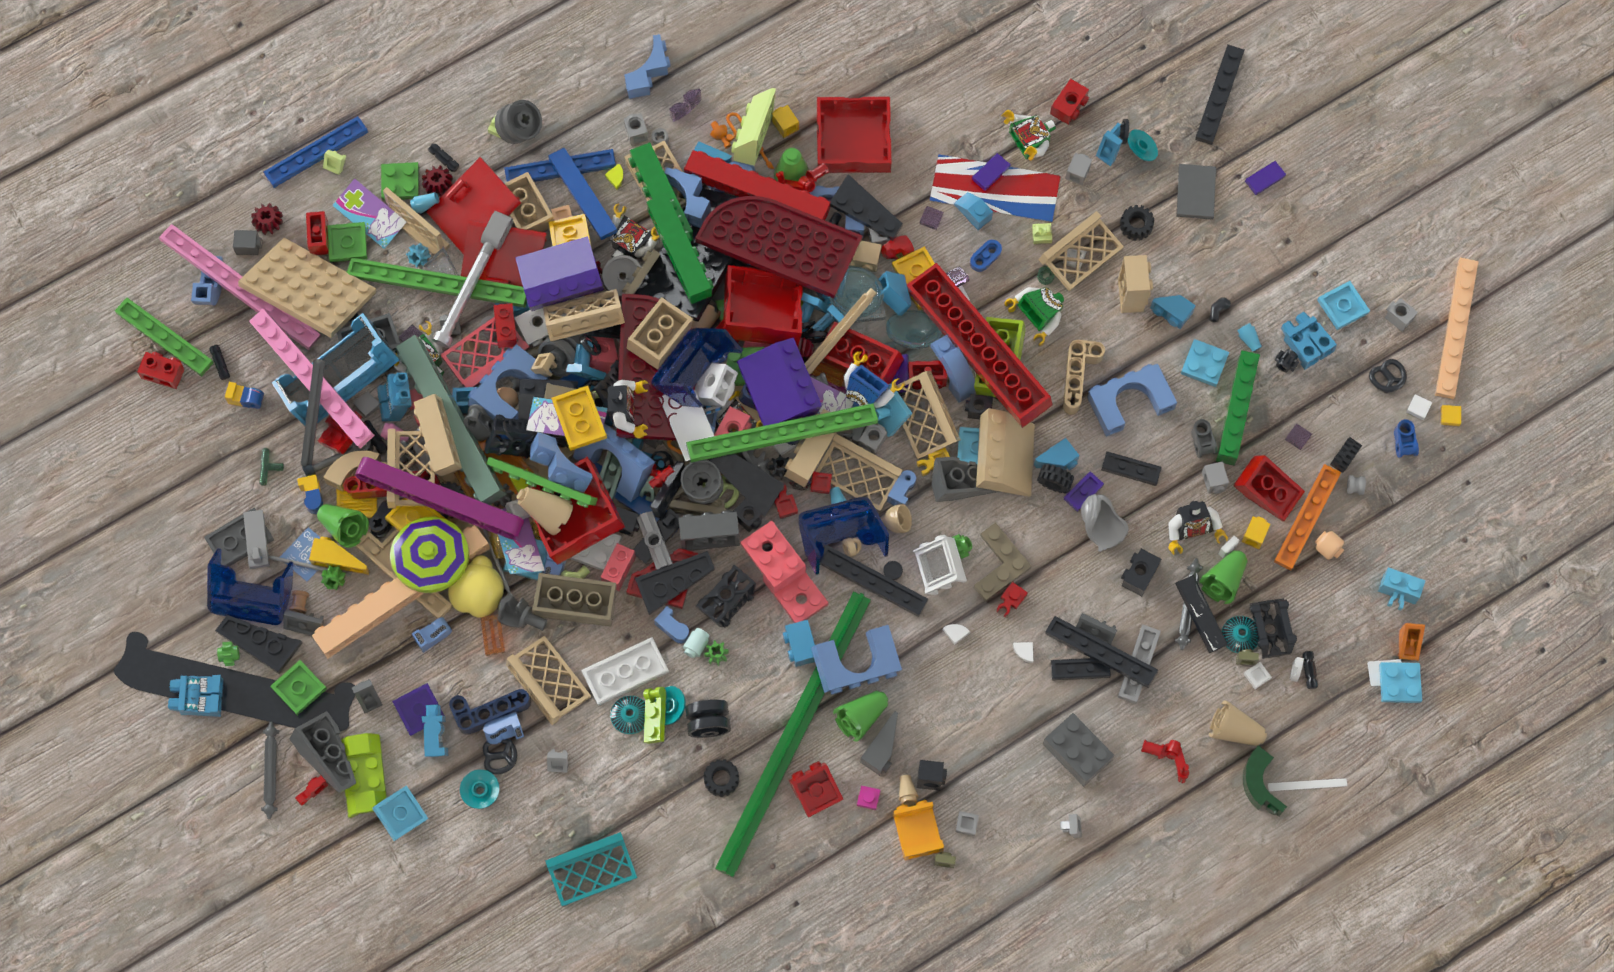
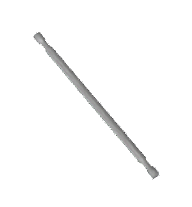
M483 529L508 594L512 595L488 531Z
M269 556L271 560L320 571L328 570L325 567ZM346 573L345 575L351 577L352 573Z

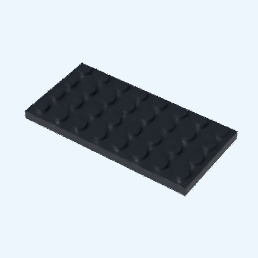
M702 188L698 196L710 201L711 212L720 204L738 198V196L714 192ZM690 225L694 240L690 243L692 247H696L699 254L697 258L699 262H703L706 268L705 275L707 278L710 277L713 283L712 296L693 304L690 303L664 245L659 251V257L635 294L652 296L659 299L662 297L692 317L693 321L699 322L724 278L728 265H731L734 258L696 243L695 238L700 228Z

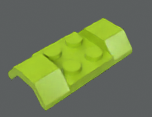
M364 733L347 736L341 742L342 744L344 743L345 754L356 780L354 786L345 790L348 818H352L358 814L374 812L372 808L386 799L387 794L380 735Z

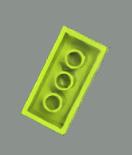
M986 317L989 325L1021 361L1026 331L1024 321ZM976 374L974 383L976 394L996 397Z

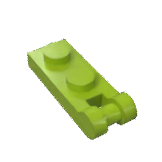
M656 687L655 690L652 688L645 689L643 692L645 698L644 743L664 742L666 690L664 687Z

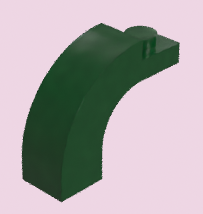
M1258 745L1248 758L1243 770L1244 791L1251 804L1257 810L1262 805H1265L1266 810L1270 814L1280 817L1287 806L1269 793L1263 782L1264 771L1274 757Z

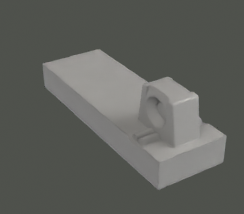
M264 511L243 512L249 568L269 567Z

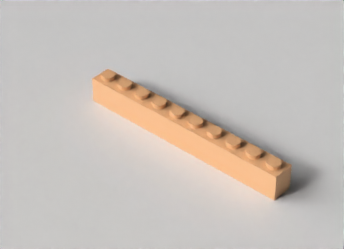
M475 525L467 527L462 531L469 547V564L476 556L488 551L490 546ZM396 576V579L384 583L377 592L366 595L359 604L351 605L343 615L335 616L328 625L316 629L312 637L327 659H329L424 593L408 588Z

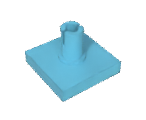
M895 391V395L885 406L875 409L878 424L886 429L888 437L893 436L913 414L897 391Z

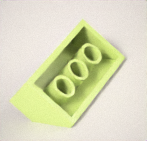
M775 88L753 96L752 102L747 104V115L742 117V129H738L736 135L737 142H733L731 152L734 153L733 161L755 166L772 119V113L774 112Z

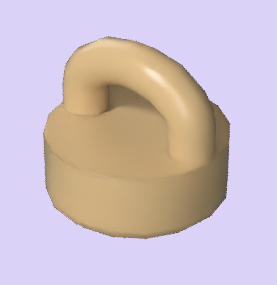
M465 342L463 351L474 352L475 342ZM477 343L476 351L479 350L481 343Z
M858 538L844 539L842 541L844 554L849 557L856 556L861 550V541Z

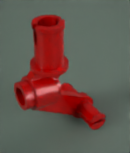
M821 163L813 170H808L806 175L802 176L799 181L787 180L784 177V172L778 171L776 173L777 182L790 184L798 190L812 192L815 189L817 180L828 174L829 169L824 163Z
M654 464L649 475L654 478L648 482L652 488L662 487L666 478L674 472L673 468L669 465L661 472L656 470V465Z
M1144 740L1141 752L1157 756L1158 759L1167 757L1168 759L1175 760L1178 782L1180 783L1182 779V783H1185L1189 777V765L1185 762L1181 743L1176 740H1170L1168 744L1159 745Z

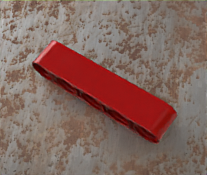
M411 471V472H412L413 474H417L419 471ZM426 471L419 476L427 481L431 479V475ZM435 474V484L441 485L439 478ZM355 476L347 478L343 485L345 491L353 499L387 497L386 490L379 487L370 489L371 484L361 481ZM358 485L356 490L351 491L353 486Z

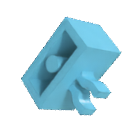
M1388 567L1383 574L1378 592L1392 596L1387 604L1389 607L1398 598V610H1402L1404 601L1412 604L1417 603L1426 580Z

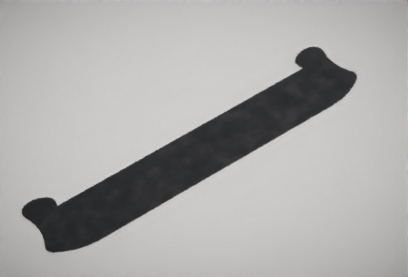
M140 632L128 634L124 654L114 668V674L127 686L169 698H179V692H170V680L181 679V676L212 677V675H221L223 678L222 711L297 728L327 711L339 727V731H344L349 727V710L355 697L352 687L355 685L348 682L341 683L335 687L334 694L323 692L297 716L270 687L277 680L145 649L148 645V639Z

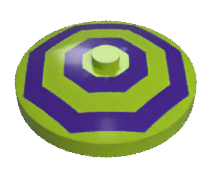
M424 517L410 522L399 531L391 546L390 560L397 578L405 586L418 592L433 593L449 588L461 578L468 565L469 547L464 534L454 523L439 517Z

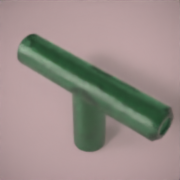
M269 448L262 449L259 484L262 486L267 485L268 471L284 470L283 463H269Z

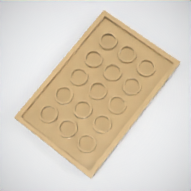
M283 238L238 281L239 287L330 338L376 294V288L355 276L349 275L346 271L317 255L310 254L308 250L286 238Z

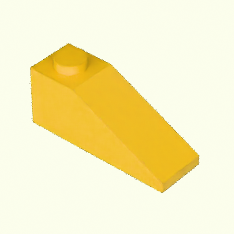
M314 538L309 557L312 565L329 568L330 565L332 567L339 566L343 571L369 575L370 571L364 563L332 541L331 538Z

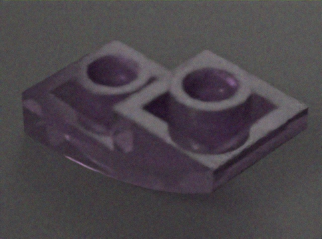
M700 88L689 90L683 95L682 103H676L669 108L670 117L673 122L690 113L702 99Z

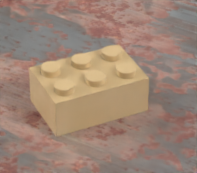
M526 172L506 182L505 185L522 202L509 215V217L513 218V227L539 232L549 229V222L554 221V217L529 173Z
M1147 255L1124 256L1118 276L1121 313L1144 312L1145 305H1148V298L1151 295L1150 291L1153 290V281L1149 279L1151 263L1147 262Z
M661 297L628 338L627 349L658 370L691 329L693 318Z

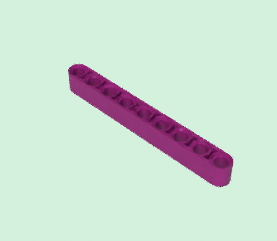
M369 457L361 459L355 473V477L361 481L511 540H517L524 524V520L516 515Z

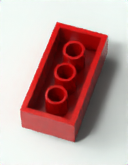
M834 322L827 336L838 325L837 322ZM849 328L823 358L822 362L847 372L851 363L855 362L854 354L861 352L859 359L861 360L864 355H868V359L866 362L860 363L859 366H864L884 382L890 384L904 358L898 350Z

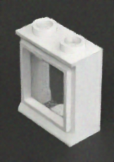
M940 535L934 541L922 543L919 545V548L913 550L925 586V594L937 595V589L939 588L949 589L952 587L951 583L955 581L963 583L967 581L954 538Z

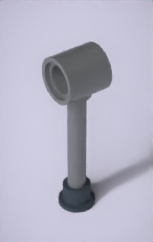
M369 440L365 448L359 449L353 442L352 447L348 448L344 454L338 453L313 466L312 464L306 467L302 466L306 477L316 475V472L332 465L341 456L354 451L373 452L374 446L371 440Z

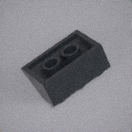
M520 379L518 419L529 420L533 398L545 397L547 383L578 389V381Z

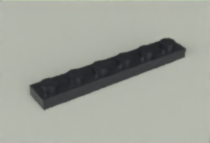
M1227 44L1195 140L1213 145L1245 49Z
M828 545L825 546L817 560V563L917 617L920 616L928 602V598Z
M1054 616L1045 631V634L1147 688L1150 687L1158 673V669Z

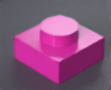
M861 785L857 806L876 810L880 789Z

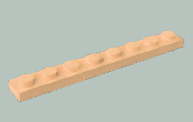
M1461 257L1458 260L1435 392L1436 396L1454 399L1456 395L1478 261Z

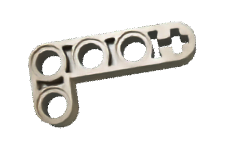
M1074 340L1070 343L1063 399V410L1067 414L1074 415L1080 409L1085 363L1099 364L1103 360L1105 347L1100 342ZM1073 349H1079L1081 353H1075ZM1092 351H1098L1100 355H1094ZM1077 366L1080 370L1074 371L1071 367ZM1074 383L1078 388H1072L1069 384ZM1071 397H1074V405H1071Z

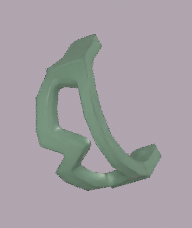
M649 476L640 492V497H644L647 492H650L651 498L646 496V500L651 503L656 498L654 488L648 483L654 478L653 476Z

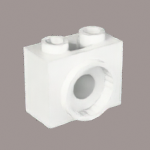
M543 308L532 312L529 310L515 317L528 345L532 344L535 347L544 342L543 338L549 336ZM537 316L543 319V323L539 327L533 325V319Z
M705 363L695 387L700 403L706 406L724 407L726 401L734 392V382L738 372L726 364Z

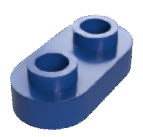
M997 240L985 242L971 256V268L977 272L986 270L1001 255V244ZM993 249L995 250V252L990 253L989 250ZM980 261L982 265H977L976 262Z

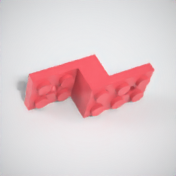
M770 521L740 542L741 546L762 572L763 582L794 623L809 619L829 605V602L807 575L805 563L773 521ZM765 543H770L773 549L766 552L762 549V546ZM804 595L807 601L804 604H799L796 601L797 596Z

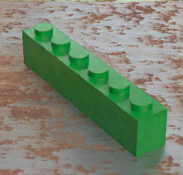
M649 142L629 150L630 158H628L631 168L636 170L635 176L638 183L642 182V191L645 198L649 197L652 200L668 194L670 200L673 199L676 204L677 210L675 211L677 215L682 216L684 230H688L691 240L694 241L693 231L651 143Z
M668 194L647 201V211L690 303L693 304L711 297L712 288H714L710 277L707 278L705 275L706 268L703 262H699L697 258L699 257L698 251L690 243L692 241L688 230L685 231L683 228L684 221L682 216L677 215L675 211L677 207L674 200H670Z
M1243 350L1240 352L1216 462L1235 466L1238 459L1260 354Z

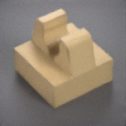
M552 353L539 354L531 370L535 374H541L545 377L552 376L549 368L557 367L554 361L555 356Z

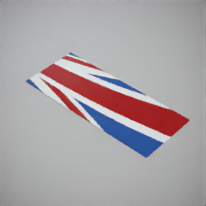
M938 155L930 201L954 205L959 198L969 192L981 198L993 212L1049 222L1053 221L1060 175L1010 167L984 191L972 180V176L986 162Z

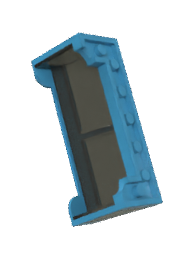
M364 313L353 320L351 324L353 332L317 358L325 362L323 377L345 402L400 361ZM290 374L281 375L272 384L289 411L305 426L310 391L296 375L294 377ZM321 404L319 406L317 423L329 415Z

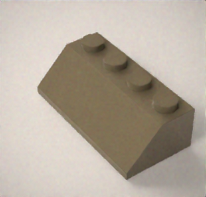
M539 573L533 613L542 618L611 627L615 608L616 583Z

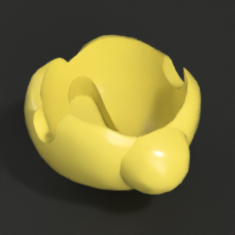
M484 555L476 556L467 565L461 578L448 588L450 603L459 612L470 613L477 618L486 617L499 607L504 591L503 580L499 573L493 569L492 562L488 557Z

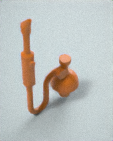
M735 112L729 113L726 117L733 135L727 134L726 125H719L717 121L710 124L713 128L710 133L711 137L715 140H722L725 149L731 147L730 142L737 135L730 117L736 116L740 123L742 121L741 116ZM761 147L760 154L765 160L767 167L774 169L773 164L764 154L763 147Z

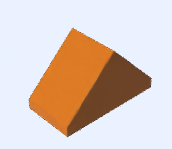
M1405 623L1399 630V659L1419 661L1425 625Z

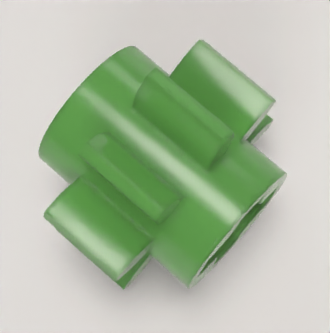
M960 534L953 536L952 538L955 539L960 558L963 559L970 556L969 552L972 550L971 540L967 536L964 537V535L961 536Z
M330 565L328 570H323L321 583L327 589L338 590L339 585L343 586L346 581L344 579L346 573L342 572L339 566L332 567Z
M714 640L711 646L706 645L709 652L704 653L705 657H710L709 664L714 662L719 666L722 660L727 661L724 654H728L729 650L723 649L724 642L717 644ZM718 650H719V651H720V655H719V654H716V655L714 656V655H713V651H714V652H718Z
M232 641L222 642V646L217 648L218 661L223 662L225 667L234 666L235 661L240 660L238 645L234 646Z

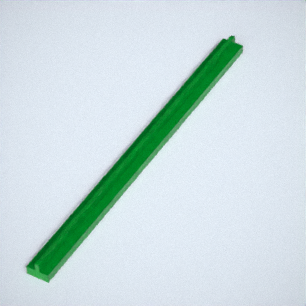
M853 591L829 641L834 640L840 661H842L871 602V599L865 597L862 593L858 594ZM815 667L715 867V870L734 878L825 695L817 667Z

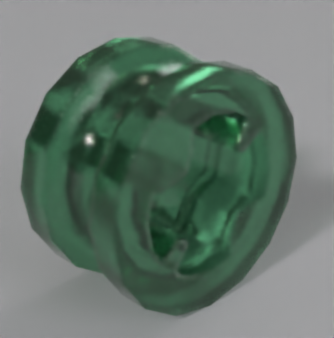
M1043 266L1038 271L1037 279L1041 284L1049 285L1053 282L1055 274L1048 266ZM1047 272L1049 273V277H1046L1045 279L1043 278V274H1046Z

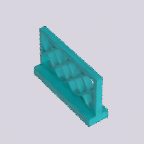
M621 832L545 860L561 906L637 878ZM622 846L624 852L621 861L610 856L613 848ZM607 850H610L609 853H608V855L602 853V852H605V851H607ZM601 854L607 857L602 868L591 863L594 855ZM591 857L589 862L584 860L586 858ZM625 857H626V860H627L628 864H626V863L623 862V860H624ZM609 858L619 863L615 874L604 869ZM578 861L588 864L583 875L572 871L575 863ZM572 864V866H571L570 869H568V868L565 867V866H568V865ZM621 864L630 868L632 876L622 878L617 875ZM589 866L601 870L596 881L585 876ZM562 868L569 872L565 881L562 882L556 879L553 871ZM603 871L613 876L611 883L606 886L598 882ZM570 873L582 877L577 888L566 884ZM615 877L621 879L619 881L614 882ZM583 879L595 883L590 892L586 893L579 890ZM558 883L563 884L561 890L558 886ZM596 885L602 886L598 889H595ZM564 886L576 890L573 898L564 901L561 894ZM577 892L582 893V895L576 897Z

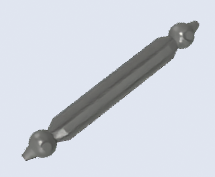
M1195 558L1194 562L1187 566V569L1191 571L1188 577L1194 575L1197 583H1199L1198 573L1200 570H1203V566L1199 564L1198 558ZM1183 603L1179 627L1181 636L1175 639V642H1178L1180 650H1184L1185 646L1191 643V639L1187 636L1191 632L1193 619L1185 603Z
M269 722L268 727L263 730V734L267 736L264 750V801L266 805L261 807V811H264L267 819H271L272 814L278 811V807H275L273 803L276 800L277 741L274 736L279 734V730L274 727L273 722Z

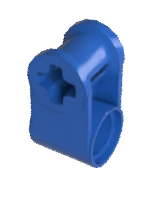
M1401 420L1394 429L1396 455L1398 458H1401L1403 455L1418 456L1419 446L1416 439L1415 426L1410 420ZM1400 427L1406 428L1408 433H1403Z

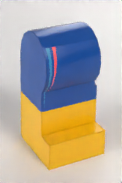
M230 381L225 393V399L228 404L256 409L261 407L264 392L259 389L240 386Z
M311 475L298 478V486L306 494L304 504L311 514H317L319 508L323 506L317 476Z

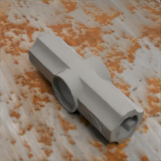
M653 512L640 514L637 520L656 569L658 570L673 564ZM659 537L658 544L651 545V540Z

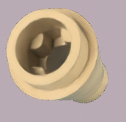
M911 775L900 776L899 801H901L902 805L911 806L916 804L918 794Z

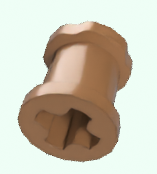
M300 590L292 591L293 601L289 610L306 614L307 609L305 606L309 593Z

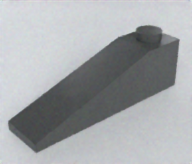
M957 457L936 458L934 461L932 489L936 502L954 501L1000 492L976 487V462L961 461Z
M326 711L295 728L289 739L300 755L338 793H341L354 786L356 780L345 754L344 743L342 744L339 736V727Z

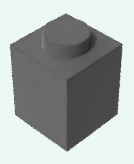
M234 230L233 249L236 255H259V249H262V238L259 237L257 231Z

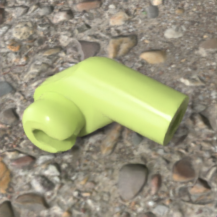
M582 566L577 572L565 570L560 576L584 579L590 571L587 567Z

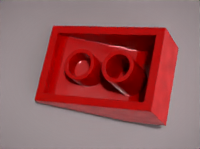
M1266 455L1253 456L1233 485L1246 498L1281 521L1286 520L1305 492Z

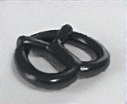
M1388 359L1381 366L1371 369L1369 379L1380 391L1384 393L1394 392L1406 383L1407 372L1398 360ZM1395 365L1401 373V378L1394 377L1387 366ZM1381 372L1388 381L1386 386L1381 385L1376 380L1375 373Z
M503 739L500 742L506 745L504 751L490 753L488 748L492 744L487 741L483 745L482 751L485 756L484 768L493 775L504 774L510 771L517 762L516 746L509 739ZM505 759L508 763L505 767L498 769L490 766V761Z

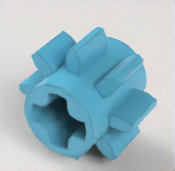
M422 243L418 245L413 244L409 247L410 251L406 253L409 263L414 264L416 267L424 266L428 263L427 259L431 257L428 247L422 246Z

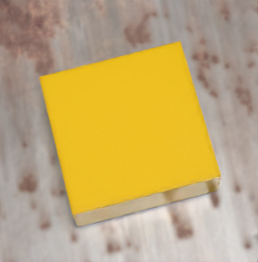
M1442 405L1441 425L1460 426L1461 406Z

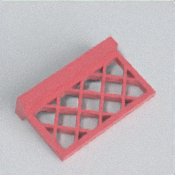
M495 316L440 355L463 388L478 386L486 374L490 375L492 373L491 368L497 361L501 362L504 359L502 357L506 352L504 348H502L501 354L498 356L489 355L491 345L498 346V343L491 342L493 332H496V329H493ZM482 330L491 331L489 341L478 340L479 332ZM516 331L517 345L523 350H528L529 345ZM467 341L475 342L474 352L463 351L464 343ZM477 343L489 344L487 354L476 353ZM451 352L460 353L459 363L450 362L447 355ZM462 354L473 355L472 365L461 364ZM475 356L487 357L486 365L483 367L474 366ZM460 367L471 368V374L465 380L459 374Z

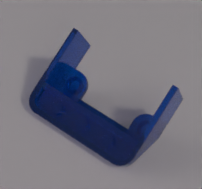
M693 328L687 332L657 371L651 383L657 390L681 406L700 408L702 404L696 398V392L693 390V387L711 363H722L727 359L729 352L742 353L743 349L726 329Z
M858 497L804 511L799 515L798 524L804 552L815 575L819 574L820 558L824 555L823 546L843 541L847 538L858 537L864 545L878 544L884 557L888 556L889 533L873 503L866 497Z
M217 548L208 563L207 569L208 610L213 614L221 616L229 615L237 619L270 625L281 624L293 587V562L289 561L282 576L275 578L273 587L236 581L235 571L229 566L221 565V548Z

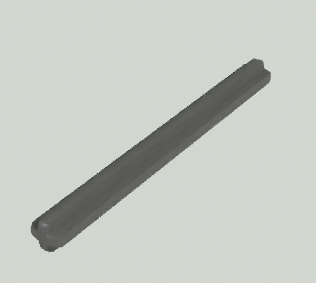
M321 359L313 361L301 465L304 467L312 464L325 366V362Z

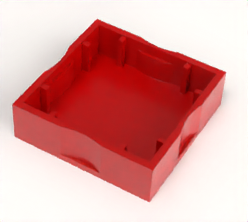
M817 97V167L824 163L828 167L829 173H891L890 97Z
M728 265L724 286L723 339L775 344L794 338L798 347L802 334V310L800 305L802 285L767 271Z
M588 457L574 465L592 474V480L584 493L598 498L596 505H588L587 508L577 504L578 500L571 498L572 503L570 504L573 505L571 515L565 525L561 523L558 527L561 530L556 535L548 533L534 520L550 558L557 565L625 527L595 464ZM538 484L537 487H532V489L546 492L542 490L543 486Z

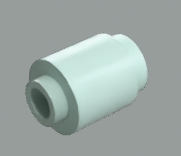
M696 628L695 631L691 632L683 645L684 653L691 658H695V656L700 657L709 642L708 638L710 635L704 630Z

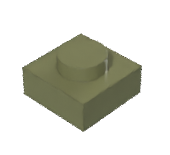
M1249 649L1242 650L1236 656V664L1256 665L1259 661V653H1254L1253 650Z
M940 852V854L935 856L934 866L954 868L956 857L952 856L949 852Z

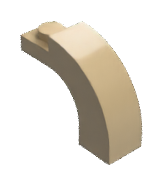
M354 451L345 454L329 467L323 478L327 485L344 491L343 485L345 480L355 476L361 459L369 457L381 462L380 454L372 451Z

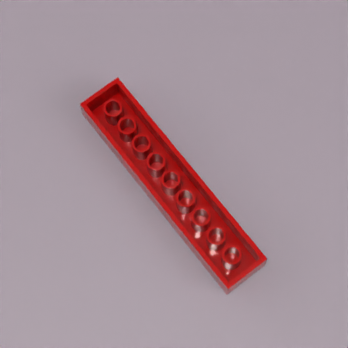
M937 263L907 284L912 298L944 336L947 335L954 346L959 347L971 368L1022 428L1053 406L1051 396Z

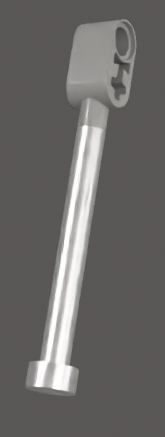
M498 211L492 214L481 237V243L484 245L441 330L436 331L432 338V341L445 348L450 347L453 341L451 334L493 250H499L502 247L513 224V218Z

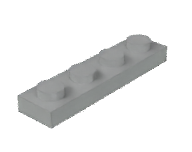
M1142 625L1132 656L1150 665L1161 631ZM1125 676L1117 698L1136 704L1143 685Z

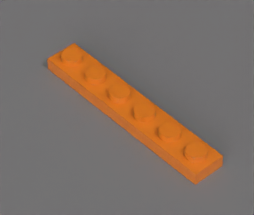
M1326 464L1323 465L1274 563L1290 571L1292 570L1341 474L1340 471Z

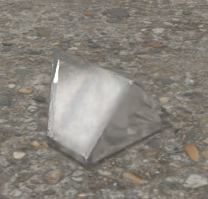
M444 246L422 267V270L459 276Z

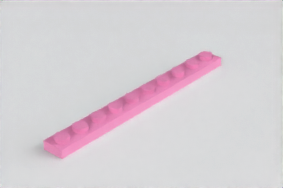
M171 224L159 237L161 242L257 313L264 309L288 336L307 350H310L321 337V334L309 325L239 287L238 281L243 276Z
M262 309L249 322L310 391L313 364L273 318ZM323 377L320 404L361 449L375 435Z

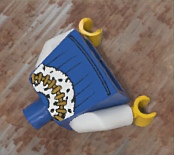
M856 352L853 356L855 362L851 363L844 376L847 389L846 397L853 402L852 408L872 403L875 409L885 406L893 398L895 391L904 388L905 383L901 387H897L896 381L900 379L897 378L892 382V387L889 389V384L864 366H859L860 363L867 361L868 355H864L860 360L859 355L861 352Z

